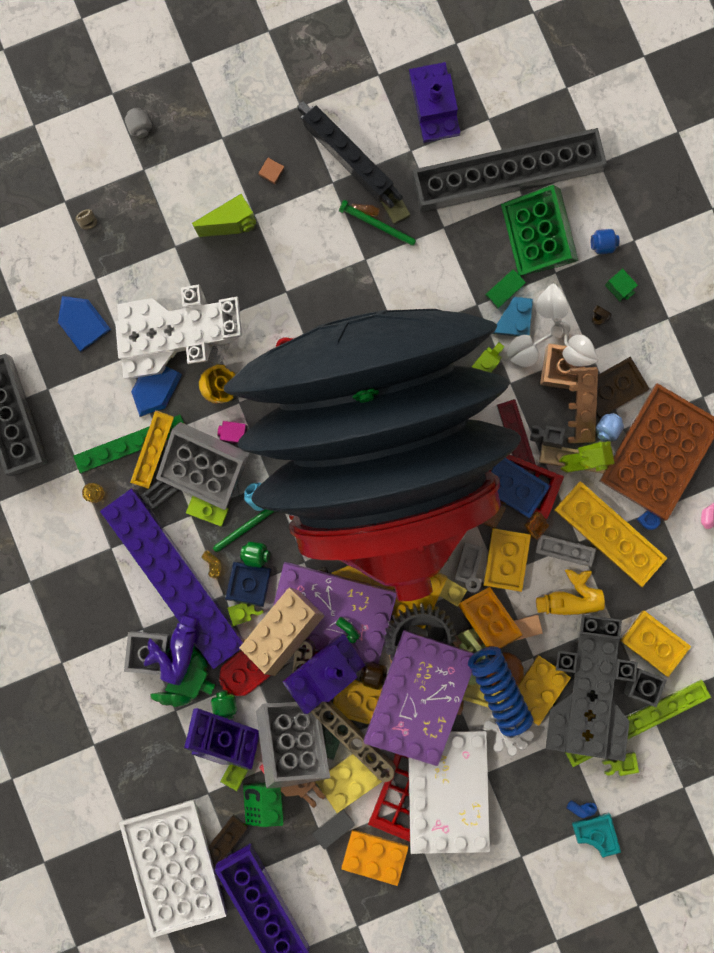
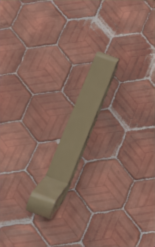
M305 639L295 651L292 673L299 668V664L306 663L315 655L316 648L312 640ZM306 645V648L309 649V651L306 652L305 658H302L304 656L305 650L301 649V647ZM331 701L321 702L311 711L382 782L392 780L396 771L393 761L379 748L364 744L365 734ZM325 711H331L334 719L326 718ZM339 725H345L348 728V732H340ZM359 739L363 745L356 747L353 744V740ZM374 753L377 759L371 761L368 759L367 754ZM387 768L390 769L389 772H386V773H383V772H382L383 769H387Z

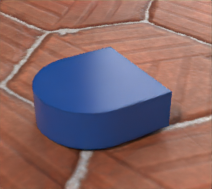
M648 510L636 519L647 530L656 529L661 522V518Z

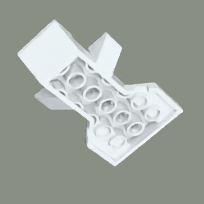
M198 284L181 288L182 307L185 309L168 311L153 298L117 304L119 321H115L118 358L122 360L123 378L133 379L162 374L168 361L177 352L186 351L187 364L206 362L213 346L231 343L242 336L238 297L221 299L218 303L207 304L202 288Z

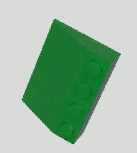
M551 185L501 204L517 271L520 276L562 267L579 261L559 187Z

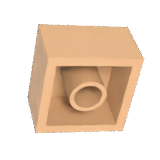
M548 344L545 348L540 385L569 389L570 385H576L577 374H570V369L585 368V366L577 367L566 362L562 353L567 346Z

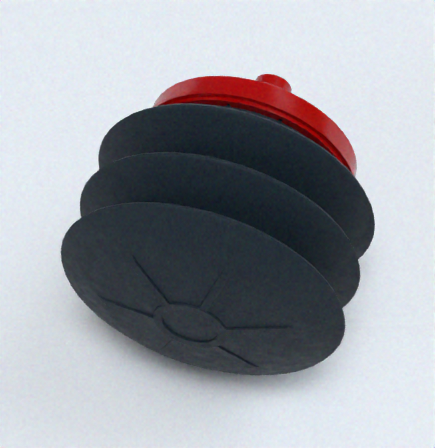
M439 309L376 311L319 325L249 362L225 384L224 391L227 394L256 402L280 404V407L265 415L239 439L238 447L245 452L273 459L291 460L277 469L256 488L251 498L252 502L262 509L289 514V518L292 520L289 524V530L296 537L299 552L303 556L318 560H340L382 585L394 586L399 601H414L429 596L433 592L430 578L441 571L466 532L489 520L500 509L498 495L500 479L489 470L511 454L521 441V436L512 429L480 420H469V418L481 412L508 388L509 381L504 376L473 367L453 366L454 362L471 353L497 329V324L470 314ZM369 389L379 391V394L373 396L374 399L369 402L361 403L353 399V396L359 391Z

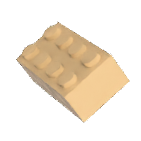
M289 587L239 648L264 674L276 676L325 615L299 590Z

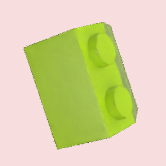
M239 194L194 221L192 225L199 237L249 232L256 225V220L243 195Z

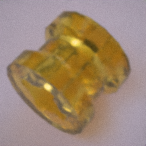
M89 483L83 487L82 496L86 501L97 503L103 499L104 490L98 484Z

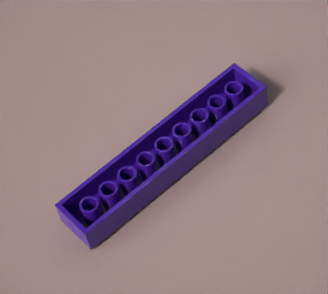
M131 488L102 509L100 512L178 621L181 623L183 615L197 619L194 643L213 669L238 652L240 650L239 647L244 643V639L139 493Z

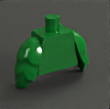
M195 645L189 668L181 685L168 683L165 689L168 692L151 693L150 697L152 700L159 702L161 705L181 707L191 703L194 698L196 699L201 691L212 695L216 685L206 680L209 675L207 670L208 662Z

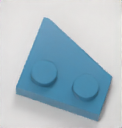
M514 297L498 321L496 331L492 334L509 336L529 335L533 299Z

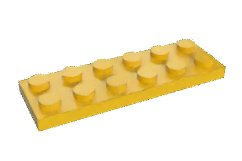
M581 481L574 486L554 509L640 587L645 585L667 559L663 553Z

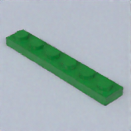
M181 415L173 418L166 441L169 440L172 429L180 422L184 423ZM149 427L73 455L79 473L88 472L140 452Z

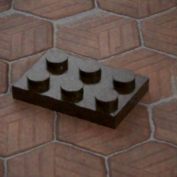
M631 356L598 374L596 414L599 418L650 389Z

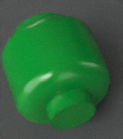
M248 542L242 547L240 558L246 566L262 568L270 560V551H268L264 543Z
M228 691L217 692L216 697L211 699L213 714L227 719L234 718V714L238 710L236 698L233 694H228Z

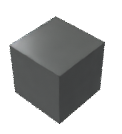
M637 668L636 682L627 681L622 693L657 707L667 680Z

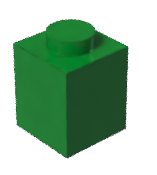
M623 268L605 284L619 302L624 298L628 300L636 293L634 289L638 286Z

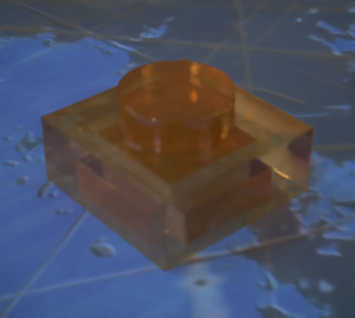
M535 512L524 526L532 538L538 540L549 527V524L542 513Z

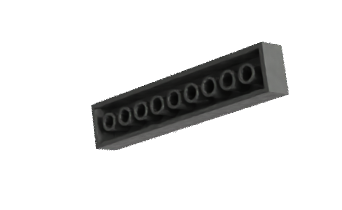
M595 128L413 169L412 180L419 210L422 213L603 172L607 162L599 130Z

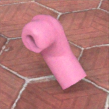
M714 503L703 509L701 513V524L706 529H711L714 526Z

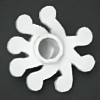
M490 721L484 724L485 731L492 729L497 733L496 744L493 746L494 751L501 752L503 750L502 740H504V744L508 748L507 754L511 757L517 753L516 747L513 746L514 744H517L519 750H525L528 744L522 741L521 738L531 741L534 737L531 731L523 732L516 736H505L500 732L498 725ZM524 721L518 723L516 727L520 726ZM513 726V727L506 728V729H508V730L514 729V726Z

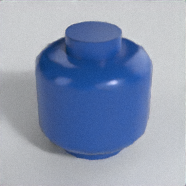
M613 229L596 230L594 235H591V249L596 254L614 253L616 247L620 244L619 235H616Z

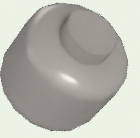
M133 108L127 112L125 123L129 133L132 136H138V138L146 137L152 129L148 113L141 108Z

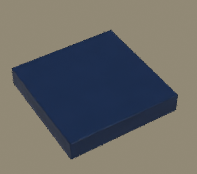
M233 562L225 599L264 607L271 568L249 567L244 563Z

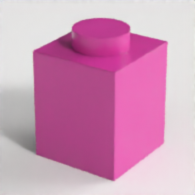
M223 421L222 425L218 427V437H220L221 441L238 444L239 439L247 432V425L242 423Z

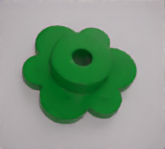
M374 389L359 391L353 396V399L361 403L369 402L374 399L373 396L379 394V391Z

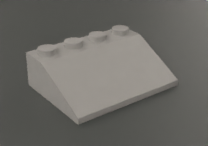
M180 422L172 429L156 479L226 510L245 469L250 453Z
M296 702L262 704L256 711L266 789L329 779L330 773L322 723L311 712L304 714Z

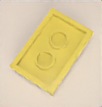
M353 753L329 769V779L315 781L336 813L382 782ZM367 754L368 759L373 761L370 755Z

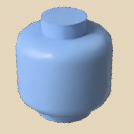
M614 413L605 414L596 425L598 438L603 442L616 441L624 429L622 418Z

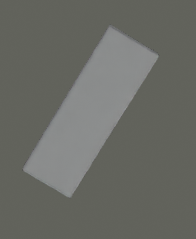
M539 534L535 550L537 554L592 567L596 548Z

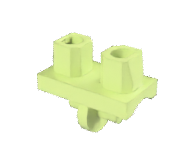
M474 628L457 635L462 642L459 645L461 649L476 653L486 648L484 643L479 645L476 641L479 635ZM482 656L478 658L477 662H479L482 659H485L486 657Z

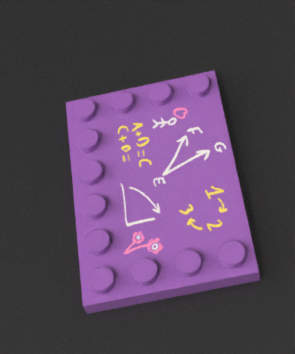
M284 562L274 605L289 587L299 590L325 615L306 638L314 642L316 650H322L340 634H345L346 637L349 635L336 625L337 620L343 617L360 633V638L357 639L356 643H351L362 661L379 664L385 641L384 635L387 634L385 628L389 626L388 621L391 619L396 600L395 590Z
M403 630L363 740L364 744L438 766L472 674L468 661L474 653Z

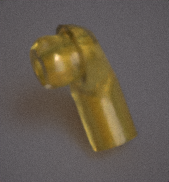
M206 550L201 558L209 563L208 575L214 579L221 574V561Z

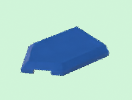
M62 296L58 323L80 352L111 330L88 299Z
M165 366L166 368L162 374L139 377L131 393L139 417L155 412V410L159 411L166 408L182 377L181 373Z

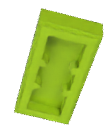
M192 495L186 514L222 527L229 509L223 510Z
M231 764L225 771L220 783L237 791L248 770Z

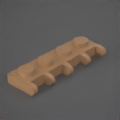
M597 367L571 368L570 374H577L576 385L569 386L570 391H576V403H569V409H576L575 421H569L568 426L575 427V437H568V443L595 442Z

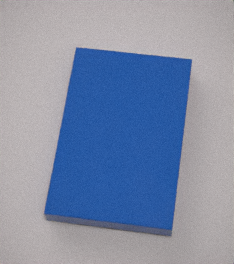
M504 458L490 471L500 479L499 499L528 518L532 516L550 485L507 458Z

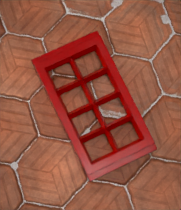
M508 455L506 458L521 468L536 472L535 476L539 478L540 474L551 478L550 487L544 496L540 509L536 508L533 513L548 519L564 476Z
M395 753L393 763L396 766L395 773L409 778L408 772L398 769L401 758L405 757L408 759V757ZM392 778L389 782H384L368 825L410 842V828L408 829L396 824L400 812L410 815L409 810L402 808L406 796H409V780L404 790L392 785ZM389 788L403 794L399 805L385 801ZM383 805L396 810L392 822L379 817Z

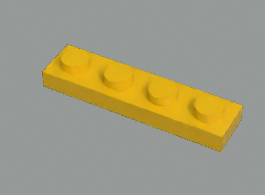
M155 410L130 483L149 489L174 416Z

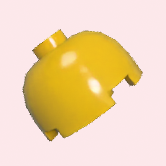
M218 364L206 369L201 374L199 380L201 395L212 403H225L232 400L234 395L227 394L224 391V386L235 376V373L233 371L230 372L225 365Z

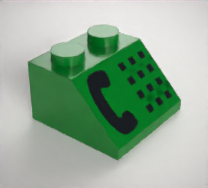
M266 782L243 784L245 823L259 827L283 826L285 818L281 787L266 789Z

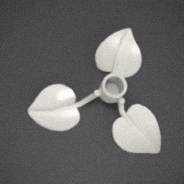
M555 283L551 284L537 300V310L544 318L552 317V320L556 322L551 327V333L533 343L529 335H520L511 342L508 349V358L511 362L523 367H529L535 364L539 358V350L535 346L552 336L555 338L564 337V344L567 347L563 350L562 354L570 365L577 367L589 366L597 362L599 358L593 343L585 335H574L568 342L570 325L568 322L561 320L568 313V301L562 290Z

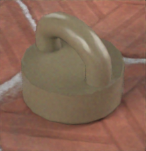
M90 209L80 212L75 218L79 226L85 230L92 229L97 224V219Z

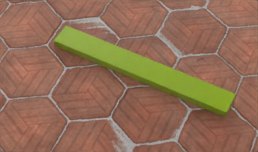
M700 679L659 700L657 707L649 705L627 716L626 718L629 720L628 739L710 699L711 696L703 680ZM565 752L572 767L593 758L592 756Z

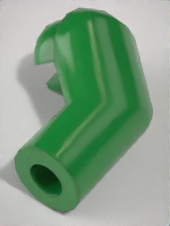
M343 617L337 620L336 625L349 634L347 636L349 642L352 644L356 643L357 639L360 638V633Z

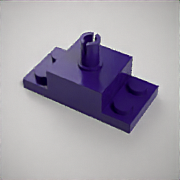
M446 62L409 69L423 143L460 136L457 119L458 107L451 74L447 72Z
M340 634L287 677L283 684L303 713L308 714L321 702L332 700L357 678L356 673L365 664L345 634Z
M195 708L192 712L184 748L191 750V755L221 765L232 764L249 770L253 768L259 731Z

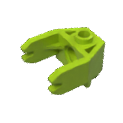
M610 441L579 447V453L564 455L559 460V462L565 463V466L561 467L560 470L566 473L593 468L596 471L607 470L608 465L615 464Z

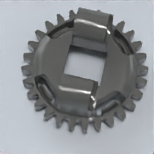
M414 603L413 609L405 606L406 612L399 609L400 616L393 615V618L388 621L390 628H385L387 635H384V640L387 642L384 645L388 648L386 652L388 655H391V661H393L396 652L395 646H398L403 630L409 631V625H428V638L455 646L453 642L457 641L456 636H454L456 635V630L453 629L454 624L450 622V616H445L444 610L439 612L438 606L432 610L431 604H428L427 608H425L424 604L421 603L420 608H417Z

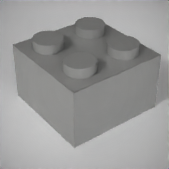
M138 631L128 632L124 672L160 675V665L158 662L146 667L144 666L145 658L149 654L148 640L152 639L169 657L171 635Z

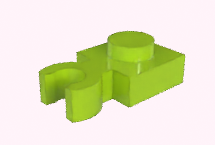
M244 603L228 607L233 626L252 620L251 614L261 615L264 613L263 610L256 611L255 605L248 607Z
M635 752L626 753L625 761H611L609 759L602 761L604 765H611L610 770L604 771V774L608 776L613 775L615 771H618L619 776L639 773Z

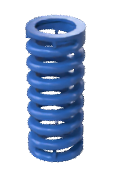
M491 646L474 653L469 658L468 666L472 669V674L476 677L477 684L480 685V691L484 694V699L488 702L489 709L492 710V715L496 719L500 732L505 736L522 734L531 727L534 720L524 701L523 695L520 693L516 680L508 668L501 649ZM482 656L486 657L485 659H482L476 664H474L478 658ZM497 672L493 676L483 679L485 676ZM497 681H501L498 684L493 685L492 687H488L490 684H493ZM502 689H505L503 692H500V693L496 694L495 696H492L493 693H496V692H498V691H500V690H502ZM507 697H510L508 700H505V701H503V702H501V703H499V704H496L497 702L502 701V700H504V699L507 698ZM525 718L524 722L520 726L516 727V725ZM513 726H514V729H511V730L506 729V728H509V727H513Z

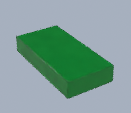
M513 269L488 291L485 296L499 309L526 282Z

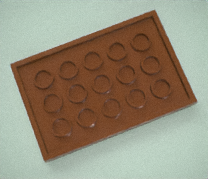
M656 383L613 456L615 464L607 466V470L604 471L599 482L667 521L714 439V416Z

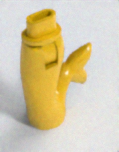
M565 570L569 580L583 598L563 591L552 592L548 595L544 594V597H536L537 613L545 612L549 614L550 611V614L580 615L602 611L605 608L602 589L591 588L585 584L592 574V571L588 570L580 574L573 570Z

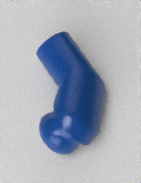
M571 800L566 807L580 818L590 817L597 812V806L594 803L578 805Z

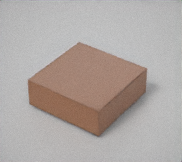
M267 158L258 174L271 183L276 184L284 170V166Z

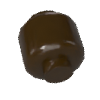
M369 662L361 670L360 680H362L363 685L380 690L387 677V667Z

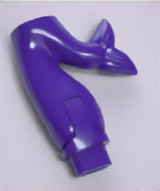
M183 615L181 623H177L170 642L173 662L152 639L148 640L149 654L145 658L144 666L146 667L158 662L160 665V679L174 685H181L191 661L196 636L195 631H197V628H195L197 619Z

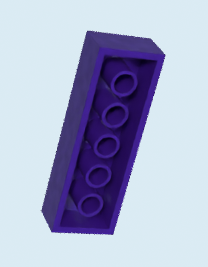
M251 843L216 864V874L262 953H309L307 940Z

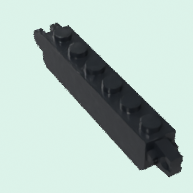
M304 101L297 105L298 111L302 114L301 119L305 128L378 202L383 201L392 209L394 204L387 197L390 193L399 201L403 199L401 193L394 187V183L317 105L310 108Z

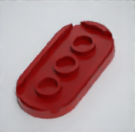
M240 650L221 667L219 681L223 690L228 691V694L245 696L271 675L264 674Z

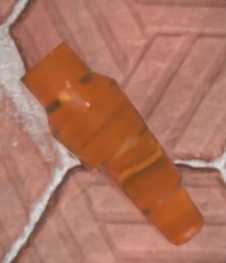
M354 203L351 205L367 215L378 216L379 208L373 205Z

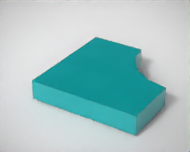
M610 813L572 823L578 844L587 843L594 846L602 858L621 853Z

